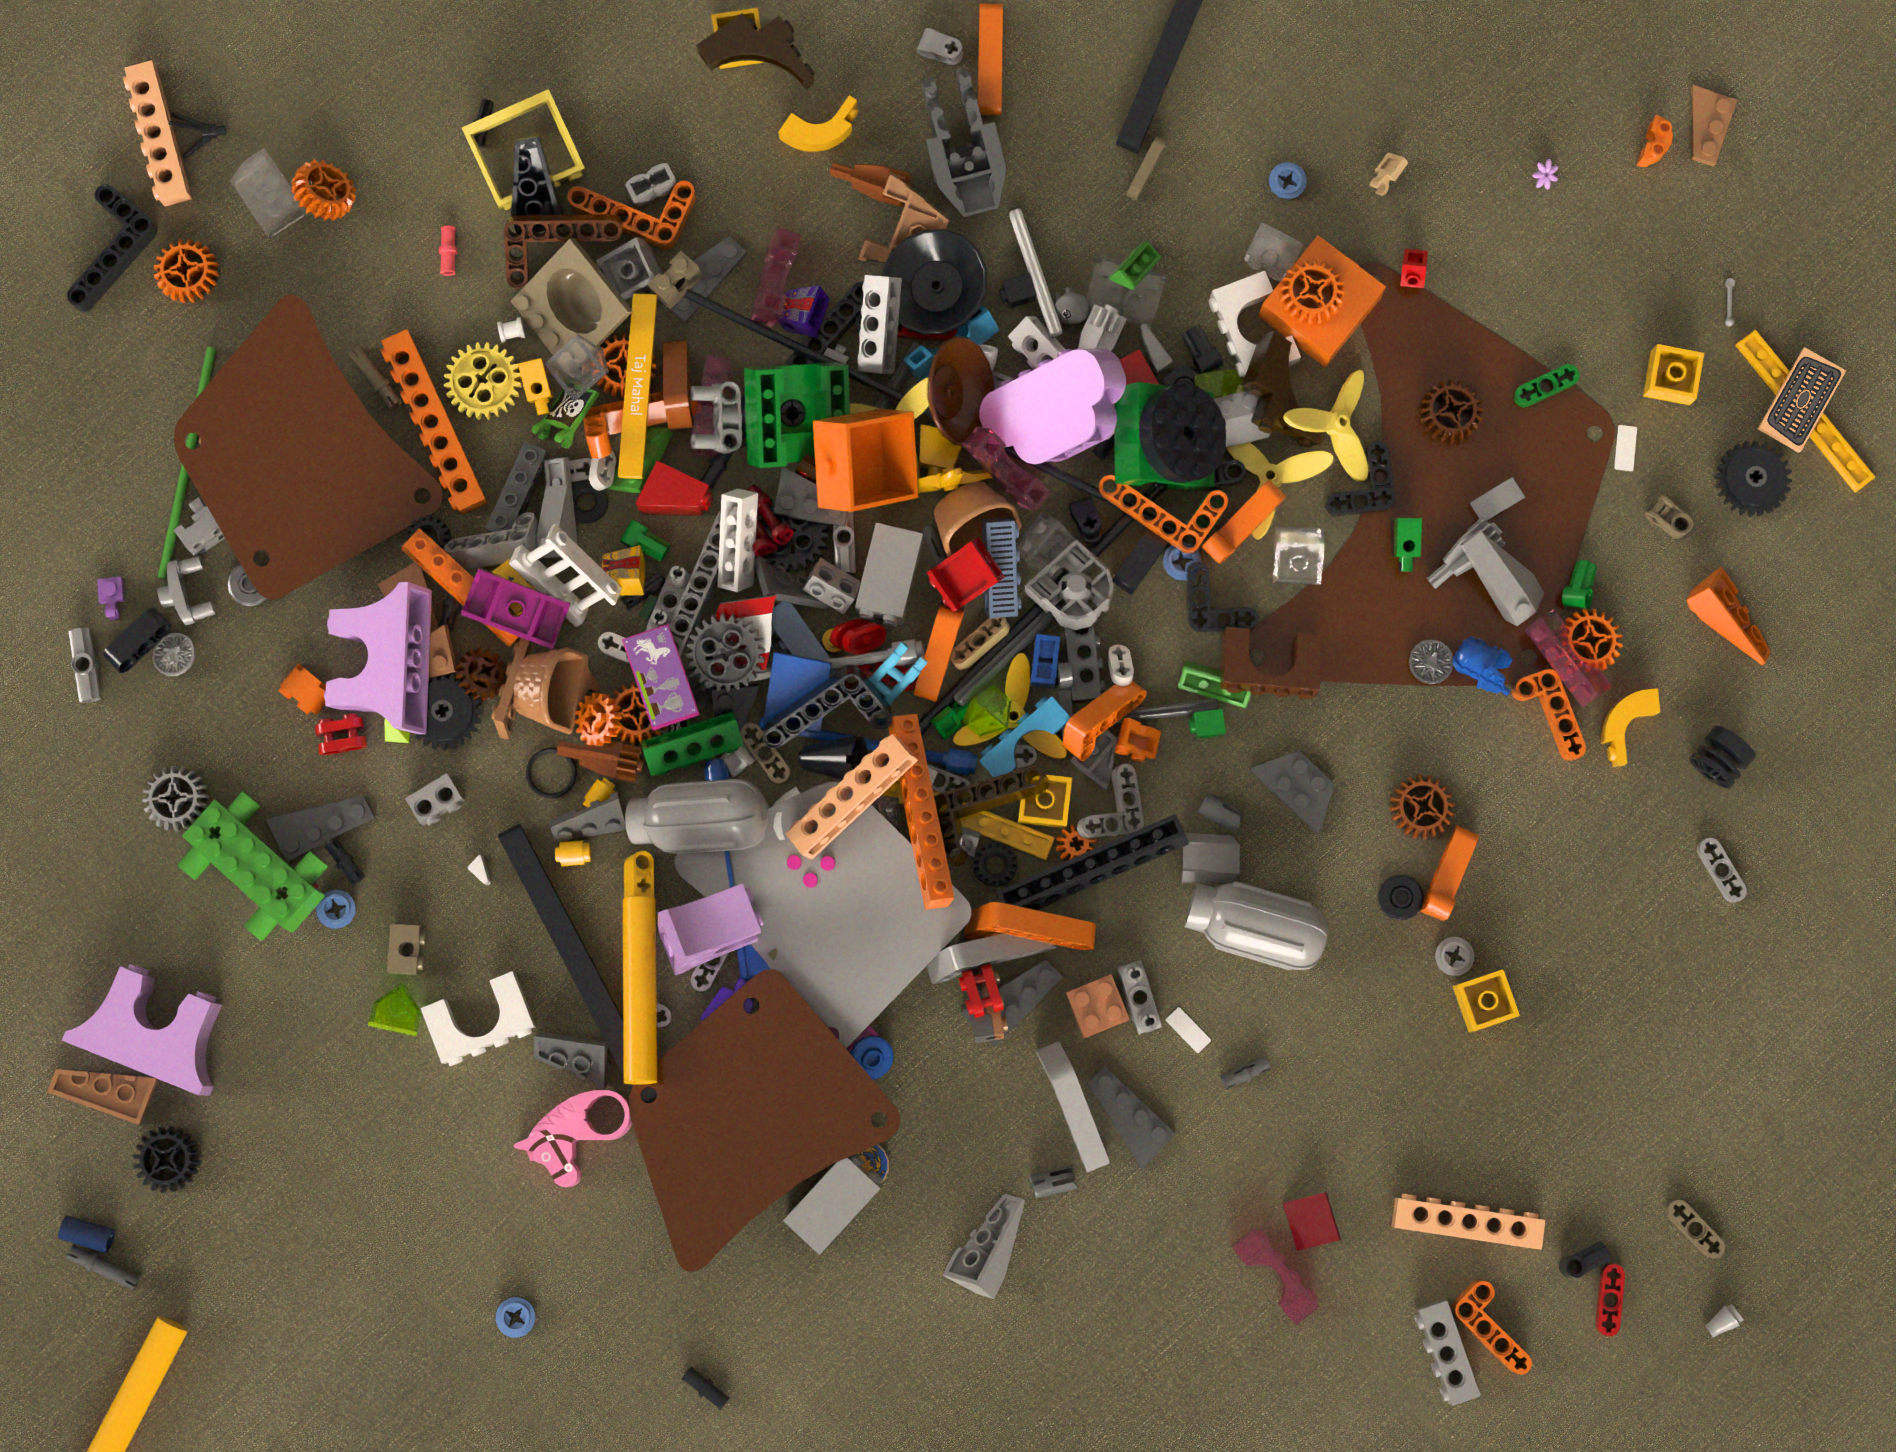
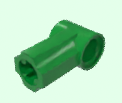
M631 520L619 540L629 548L641 546L643 553L660 563L665 559L671 547L670 543L652 534L648 528L634 520Z
M1580 560L1575 563L1570 584L1566 585L1563 590V606L1581 609L1590 608L1593 600L1592 585L1598 568L1596 564L1586 560Z

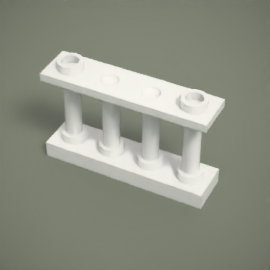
M556 524L551 526L545 540L546 543L530 552L523 545L515 548L509 564L537 591L570 602V607L565 617L575 627L583 624L589 609L588 607L605 598L611 605L617 603L622 588ZM554 549L563 559L546 568L538 559ZM572 566L580 575L563 584L555 575ZM589 582L597 591L580 600L571 592L584 583Z

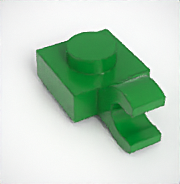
M955 701L953 709L947 706L930 722L939 736L946 740L963 726L960 720L970 715L973 709L969 703L961 706Z

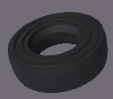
M589 480L578 481L572 485L575 520L580 523H593L601 519L608 508L606 491L594 489ZM590 493L596 498V504L591 510L585 511L578 507L577 500L581 494Z

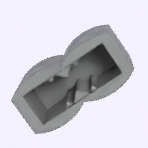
M663 163L652 167L647 174H639L632 177L626 182L625 186L634 206L638 208L650 204L656 197L670 194L676 185V179L668 163Z

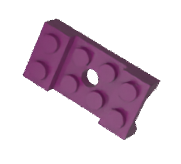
M478 568L461 615L553 649L570 607V602ZM511 603H520L523 607V612L517 616L512 615L508 609Z

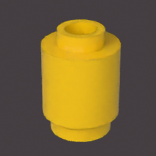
M605 778L602 781L597 779L584 798L586 800L583 805L588 808L593 801L599 800L602 802L610 799V794L616 792L613 790L615 785Z
M583 840L560 842L559 847H555L556 862H561V866L585 865V862H591L590 843H584Z

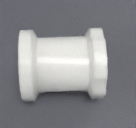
M517 317V320L507 323L497 322L502 343L506 342L507 339L515 337L525 338L521 317Z

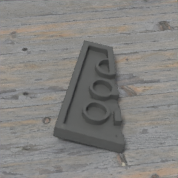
M729 236L702 254L693 262L698 265L703 277L690 290L709 298L748 254L747 250ZM681 278L676 283V289H679L684 284L685 278ZM683 296L669 310L683 322L687 323L701 306Z
M359 796L265 820L286 861L289 863L307 854L309 851L332 841L334 838H338L369 822L375 816L365 796Z
M1046 960L998 989L999 993H1002L1004 1010L1000 1011L1001 1017L1006 1016L1008 1031H1004V1037L1063 977ZM965 1009L961 1014L972 1024L971 1016L968 1010ZM995 1039L994 1041L989 1042L994 1047H996L1002 1041V1039Z
M1103 1066L1087 1084L1142 1170L1172 1139L1175 1133L1108 1068Z

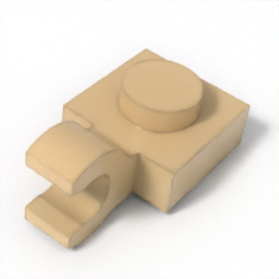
M1392 153L1385 155L1375 169L1377 176L1370 182L1371 187L1378 188L1375 192L1376 194L1384 196L1387 193L1389 181H1396L1408 164L1404 157Z

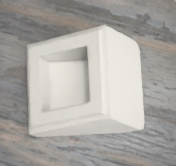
M745 744L739 747L737 751L724 753L719 758L724 759L725 765L728 766V771L733 778L756 761Z
M479 854L468 866V870L485 885H490L491 880L485 859Z

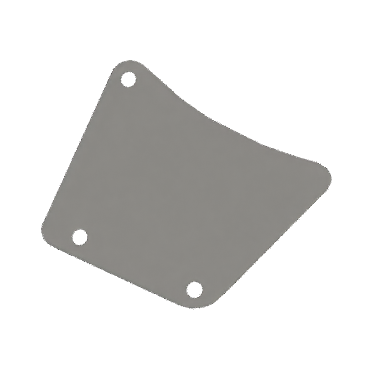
M828 782L769 808L768 825L763 840L753 848L729 852L734 886L743 883L745 889H750L754 902L751 903L753 911H758L763 921V925L760 926L761 934L757 935L758 941L751 945L765 960L770 969H775L783 974L827 1027H834L838 1030V1040L847 1048L969 923L971 906L967 899L952 885L954 899L949 907L925 910L912 844L872 805L865 809L812 860L803 856L787 837L786 833L795 821L802 819L808 813V809L812 805L819 803L825 797L826 792L830 788L839 784L837 782ZM853 791L848 794L847 800L852 798ZM835 808L831 809L830 817L835 813ZM777 812H782L781 827L785 840H779L773 828L774 817ZM818 824L813 826L812 833L817 830ZM724 851L676 855L674 861L676 871L704 897L730 888ZM792 855H796L801 859V866L797 870H792L787 866V859ZM825 856H831L835 860V867L830 871L821 868L820 861ZM807 873H813L817 876L818 882L816 886L809 888L804 885L803 877ZM777 948V955L773 961L768 953Z

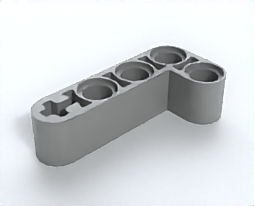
M523 513L516 518L512 529L455 538L444 546V550L464 569L501 564L508 559L510 560L515 548L523 545L530 552L537 548L536 534L539 523L534 513Z

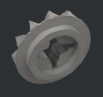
M1450 937L1443 940L1436 948L1435 960L1438 968L1445 974L1459 976L1466 973L1472 967L1474 951L1466 940L1459 937ZM1459 947L1457 955L1464 961L1456 960L1450 966L1451 957L1445 952L1453 953Z

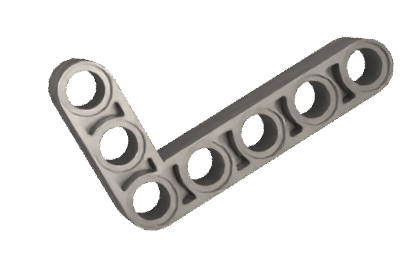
M998 934L947 947L940 951L926 967L931 983L938 984L962 973L961 971L978 968L988 963L991 965L1046 952L1056 948L1057 945L1008 934Z
M1057 1041L1036 1050L1042 1067L1053 1086L1086 1172L1088 1173L1109 1164L1108 1156L1075 1071L1060 1042Z

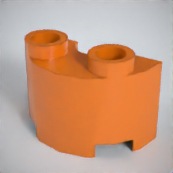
M1657 114L1649 123L1645 136L1649 142L1641 150L1636 166L1648 167L1660 161L1672 144V125Z
M298 663L280 684L281 687L278 691L288 699L293 696L298 700L299 703L296 706L307 715L310 711L318 715L325 706L324 692L326 685Z
M1123 718L1115 753L1121 755L1130 754V759L1138 762H1145V758L1155 759L1161 731L1140 725L1141 722L1134 719Z

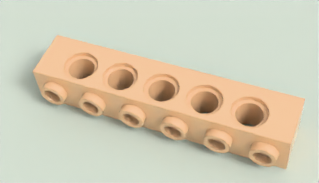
M152 60L125 67L126 76L123 77L127 91H131L132 98L129 99V103L133 113L136 112L138 120L135 121V126L138 134H142L144 142L140 143L144 156H148L150 164H147L146 168L149 177L153 178L155 182L152 191L156 201L160 200L166 207L192 200L174 128L168 124L171 121L158 68ZM149 87L147 93L140 94L142 88ZM149 109H155L151 116H146V112ZM161 131L158 137L151 138L153 132ZM160 153H167L164 159L157 160ZM172 174L170 181L163 182V178L166 175Z
M893 734L885 737L879 743V747L872 753L864 756L861 763L854 770L847 772L837 786L830 788L819 803L812 805L802 819L795 821L791 825L790 830L786 833L787 837L803 856L812 860L912 767L918 759L901 739ZM889 757L888 764L883 767L884 760ZM871 774L870 781L865 783L866 777ZM853 791L852 798L847 800L848 794ZM835 807V813L830 817V811ZM818 824L817 830L812 833L813 826Z
M1402 1194V1198H1395L1391 1227L1542 1250L1545 1220L1538 1219L1539 1214L1524 1212L1523 1217L1515 1216L1514 1210L1499 1208V1213L1489 1212V1206L1475 1205V1209L1465 1208L1466 1203L1451 1201L1450 1206L1442 1205L1441 1199L1426 1197V1202L1416 1201L1417 1196ZM1417 1207H1422L1425 1210V1217L1420 1221L1414 1217V1210ZM1443 1210L1447 1211L1450 1216L1446 1224H1441L1438 1220V1215ZM1467 1214L1472 1215L1474 1223L1470 1228H1466L1463 1225V1218ZM1491 1218H1495L1498 1221V1228L1493 1232L1487 1227V1222ZM1519 1221L1522 1224V1232L1519 1235H1514L1512 1225Z

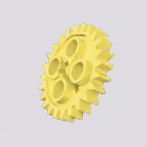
M477 342L476 349L474 350L467 345V353L458 350L461 357L458 359L452 356L451 359L455 364L454 366L447 365L446 367L451 373L444 374L445 379L450 381L445 383L444 387L451 389L446 395L448 398H454L451 401L452 405H459L458 411L460 413L467 409L466 415L469 418L475 413L478 420H480L482 414H485L486 418L490 420L491 413L493 412L499 417L500 409L507 413L506 404L514 406L515 403L511 398L512 396L519 397L520 395L515 389L522 388L521 383L516 381L521 379L520 373H515L519 370L518 364H513L515 361L514 357L506 358L508 355L506 349L499 353V346L496 344L491 349L488 342H486L484 348H481ZM478 361H487L483 369L475 368ZM496 364L497 367L491 370L492 366ZM497 375H506L502 383L494 382ZM465 379L472 380V384L468 388L461 387V383ZM479 379H487L488 382L486 384L479 383ZM475 392V395L472 398H470V394H473ZM483 393L491 394V398L487 402L479 401Z

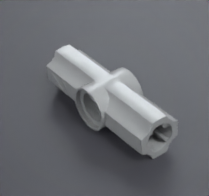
M848 511L845 527L833 525L835 567L850 575L856 574L854 516L853 512ZM842 532H847L850 534L851 539L848 543L843 544L837 540L838 535Z
M77 628L68 631L73 658L71 667L75 671L79 702L90 703L101 700L98 678L99 664L95 658L91 628ZM84 660H89V668L81 671V663Z

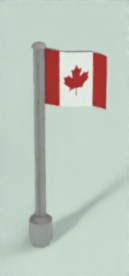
M777 595L720 603L717 609L716 616L718 620L723 612H725L727 619H730L731 615L735 613L736 621H739L743 616V624L753 623L750 628L751 631L759 629L756 639H764L759 647L766 648V651L759 655L765 657L764 663H758L762 669L760 672L754 671L757 677L755 680L748 677L749 682L770 679L771 668H767L772 644V612ZM730 632L727 634L731 642L739 641V636L736 633ZM916 639L892 642V647L885 651L825 659L822 661L832 662L831 669L843 668L848 665L856 666L886 661L888 656L901 642L907 644L909 648L895 666L915 664L920 656L925 658L922 640L916 641ZM740 645L735 649L746 648V645ZM723 648L720 654L726 653L728 657L733 650L726 651ZM743 655L735 657L737 663L741 665L748 663ZM719 662L713 663L714 670L718 672L725 670L723 664ZM705 679L704 685L707 689L710 690V688H708L709 680ZM713 683L711 687H717V684Z

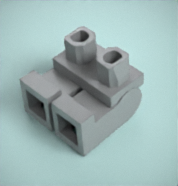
M201 496L189 504L195 513L191 516L195 523L187 529L182 525L174 529L179 539L195 557L201 556L225 538Z

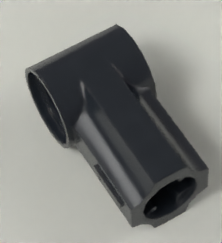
M1200 325L1194 326L1182 334V338L1193 356L1194 366L1202 376L1223 365V360L1218 350L1211 346Z
M1599 1241L1571 1256L1561 1259L1559 1270L1566 1278H1579L1585 1273L1611 1261L1610 1254L1602 1241ZM1571 1260H1574L1578 1266L1574 1274L1568 1269V1264Z

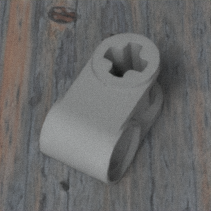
M925 28L916 50L918 54L948 65H957L961 62L963 51L962 44L958 39L942 34L934 29ZM952 49H956L952 54H948V51L951 52Z

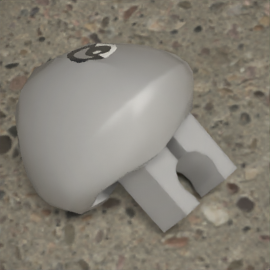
M1070 287L1065 288L1066 293L1064 295L1060 292L1055 293L1056 302L1054 307L1060 323L1074 325L1088 318L1091 308L1083 295L1074 293V290Z

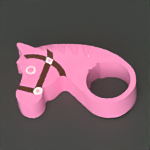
M593 1090L578 1094L551 1110L533 1128L528 1139L516 1143L514 1147L526 1150L530 1161H536L545 1165L555 1183L559 1186H575L581 1179V1171L574 1163L577 1156L576 1143L580 1140H615L625 1135L632 1125L628 1099L618 1092L609 1090ZM613 1096L620 1101L624 1108V1121L616 1132L603 1135L596 1131L592 1123L588 1121V1111L592 1109L594 1103L600 1098Z

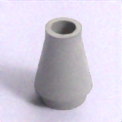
M1732 1304L1727 1307L1724 1305L1705 1327L1714 1338L1721 1333L1740 1326L1739 1323L1743 1321V1318Z

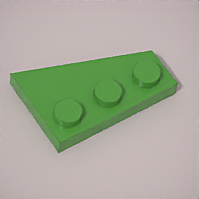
M650 426L646 435L643 479L619 478L617 467L614 472L613 483L607 489L641 493L656 461H660L673 433L668 428Z

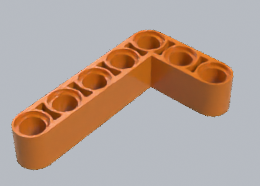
M683 180L676 183L660 219L580 186L571 188L567 198L571 209L580 215L612 214L619 216L626 214L628 219L622 222L623 233L634 238L645 239L651 245L669 250L676 245L695 204L696 194L694 186L689 181ZM684 190L691 192L687 198H681L679 194ZM578 196L585 197L581 204H575L573 202L574 199ZM604 205L607 208L603 213L595 212L596 207ZM674 211L681 213L678 219H671L669 215ZM608 223L606 225L615 230H618V227L614 223ZM643 223L650 225V228L646 231L638 230V227ZM665 232L672 234L668 240L660 239L661 234Z
M663 391L650 394L647 426L667 422ZM690 399L692 415L700 414L702 412L701 401ZM624 400L591 407L584 417L585 436L592 458H604L611 454L610 435L622 431Z
M1113 475L1104 476L1099 483L1100 494L1105 499L1186 554L1194 553L1200 547L1228 504V498L1224 492L1220 490L1212 491L1190 522L1185 525L1129 485L1116 484L1117 489L1113 493L1105 492L1103 485L1106 482L1112 481L1115 483V476ZM1127 495H1133L1137 502L1134 506L1128 507L1123 503V498ZM1220 497L1223 500V506L1221 508H1213L1210 504V499ZM1148 508L1153 509L1156 512V518L1146 520L1142 515L1143 511ZM1200 516H1205L1209 519L1210 524L1206 528H1200L1196 524V519ZM1167 522H1171L1176 526V531L1173 534H1166L1162 526ZM1192 536L1196 541L1195 546L1192 548L1185 547L1182 543L1183 538Z
M990 902L971 910L970 921L964 927V938L977 940L1003 933L1079 950H1093L1096 924L1006 903Z

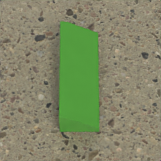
M1145 240L1129 254L1110 275L1109 279L1133 290L1162 257L1149 241Z
M1185 661L1177 688L1242 708H1247L1251 692L1248 691L1229 693L1225 689H1220L1221 671Z

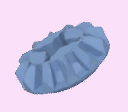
M1290 162L1277 165L1269 176L1271 192H1274L1278 198L1287 200L1295 197L1298 198L1304 191L1307 183L1303 169L1297 164ZM1290 174H1292L1291 182L1294 185L1289 184L1285 189H1283L1284 181L1281 179H1286L1287 177H1289Z
M1182 542L1187 548L1194 547L1189 543ZM1173 545L1166 550L1163 557V566L1167 575H1170L1175 580L1186 581L1188 566L1193 562H1201L1198 550L1194 553L1186 554ZM1179 552H1181L1183 559L1192 560L1185 564L1184 571L1179 564H1172L1178 561ZM1196 566V569L1191 571V575L1195 576L1198 573L1199 566Z
M330 890L324 893L325 897L316 906V913L320 922L333 929L343 928L351 923L356 911L355 902L350 894L342 890ZM333 900L339 906H346L340 910L339 917L335 913H327L330 909L334 908Z
M519 1297L505 1300L500 1304L496 1312V1324L499 1330L506 1336L514 1338L526 1335L533 1328L536 1319L532 1305L527 1300ZM522 1308L520 1318L525 1323L517 1321L510 1327L512 1317L507 1311L516 1313Z

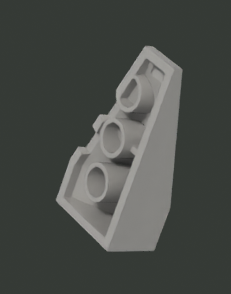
M1480 530L1460 544L1504 620L1518 626L1537 612L1544 591L1532 572Z
M1004 1194L985 1216L986 1221L978 1231L974 1229L971 1232L970 1236L972 1238L963 1248L959 1246L954 1252L943 1275L976 1294L994 1299L1006 1275L1025 1200Z

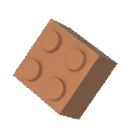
M1112 974L1065 993L1083 1039L1130 1020Z

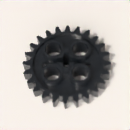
M769 506L770 509L772 510L773 514H774V508H775V506H773V507ZM760 515L762 519H759V521L763 525L768 535L772 538L770 528L763 519L762 515ZM775 515L779 521L787 523L785 516ZM790 518V525L794 532L792 538L795 545V554H791V543L789 540L786 543L785 550L782 552L775 551L769 555L762 556V558L767 559L766 563L769 565L775 563V567L777 565L784 566L787 573L790 567H793L797 573L800 565L807 570V562L810 561L815 565L814 557L822 558L823 555L820 549H827V545L823 541L830 539L829 535L824 533L829 530L828 525L808 520L802 525L795 524L796 518ZM801 540H810V543L807 547H798V544Z

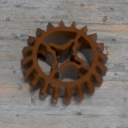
M1449 379L1446 386L1445 382L1441 380L1438 383V387L1432 385L1430 387L1431 392L1426 391L1424 393L1426 399L1420 401V405L1424 408L1419 410V414L1425 417L1420 422L1421 424H1429L1425 431L1428 432L1432 429L1434 431L1432 438H1436L1439 434L1441 435V442H1444L1449 437V442L1453 444L1456 437L1459 442H1463L1464 435L1470 438L1473 435L1472 431L1479 429L1477 423L1483 421L1480 414L1484 412V408L1477 407L1482 403V399L1475 400L1478 392L1473 391L1470 393V384L1463 388L1462 380H1459L1454 385L1453 379ZM1452 395H1456L1464 401L1458 402L1453 398ZM1442 396L1443 401L1441 403L1443 408L1434 413V401ZM1450 408V410H1455L1456 413L1453 415L1452 412L1448 413L1446 411ZM1469 409L1468 423L1461 427L1460 414ZM1438 421L1448 422L1451 428L1443 426Z

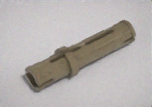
M361 345L353 348L355 352L350 350L348 355L372 384L375 394L381 396L390 410L397 408L396 403L400 406L402 400L391 388V382L382 376Z

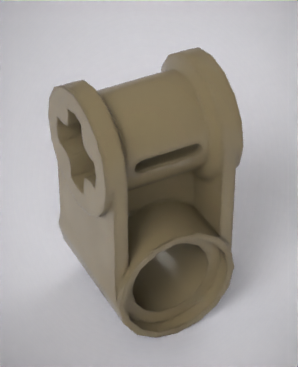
M1660 495L1654 507L1645 512L1646 518L1654 525L1659 526L1672 538H1683L1693 527L1692 518L1677 507L1668 497ZM1675 521L1682 522L1685 530H1678L1675 527Z

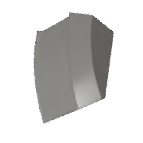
M638 237L597 260V267L624 300L633 297V294H640L650 289L648 283L658 273L664 274L651 246L645 239Z
M1185 833L1189 845L1182 847L1181 883H1233L1240 874V844L1234 837L1218 834Z

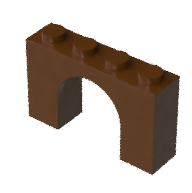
M1226 627L1222 634L1220 689H1225L1229 693L1248 691L1253 695L1272 693L1277 697H1288L1289 695H1296L1301 699L1316 697L1320 691L1322 635L1297 633L1293 640L1292 669L1281 676H1268L1259 672L1250 660V629Z

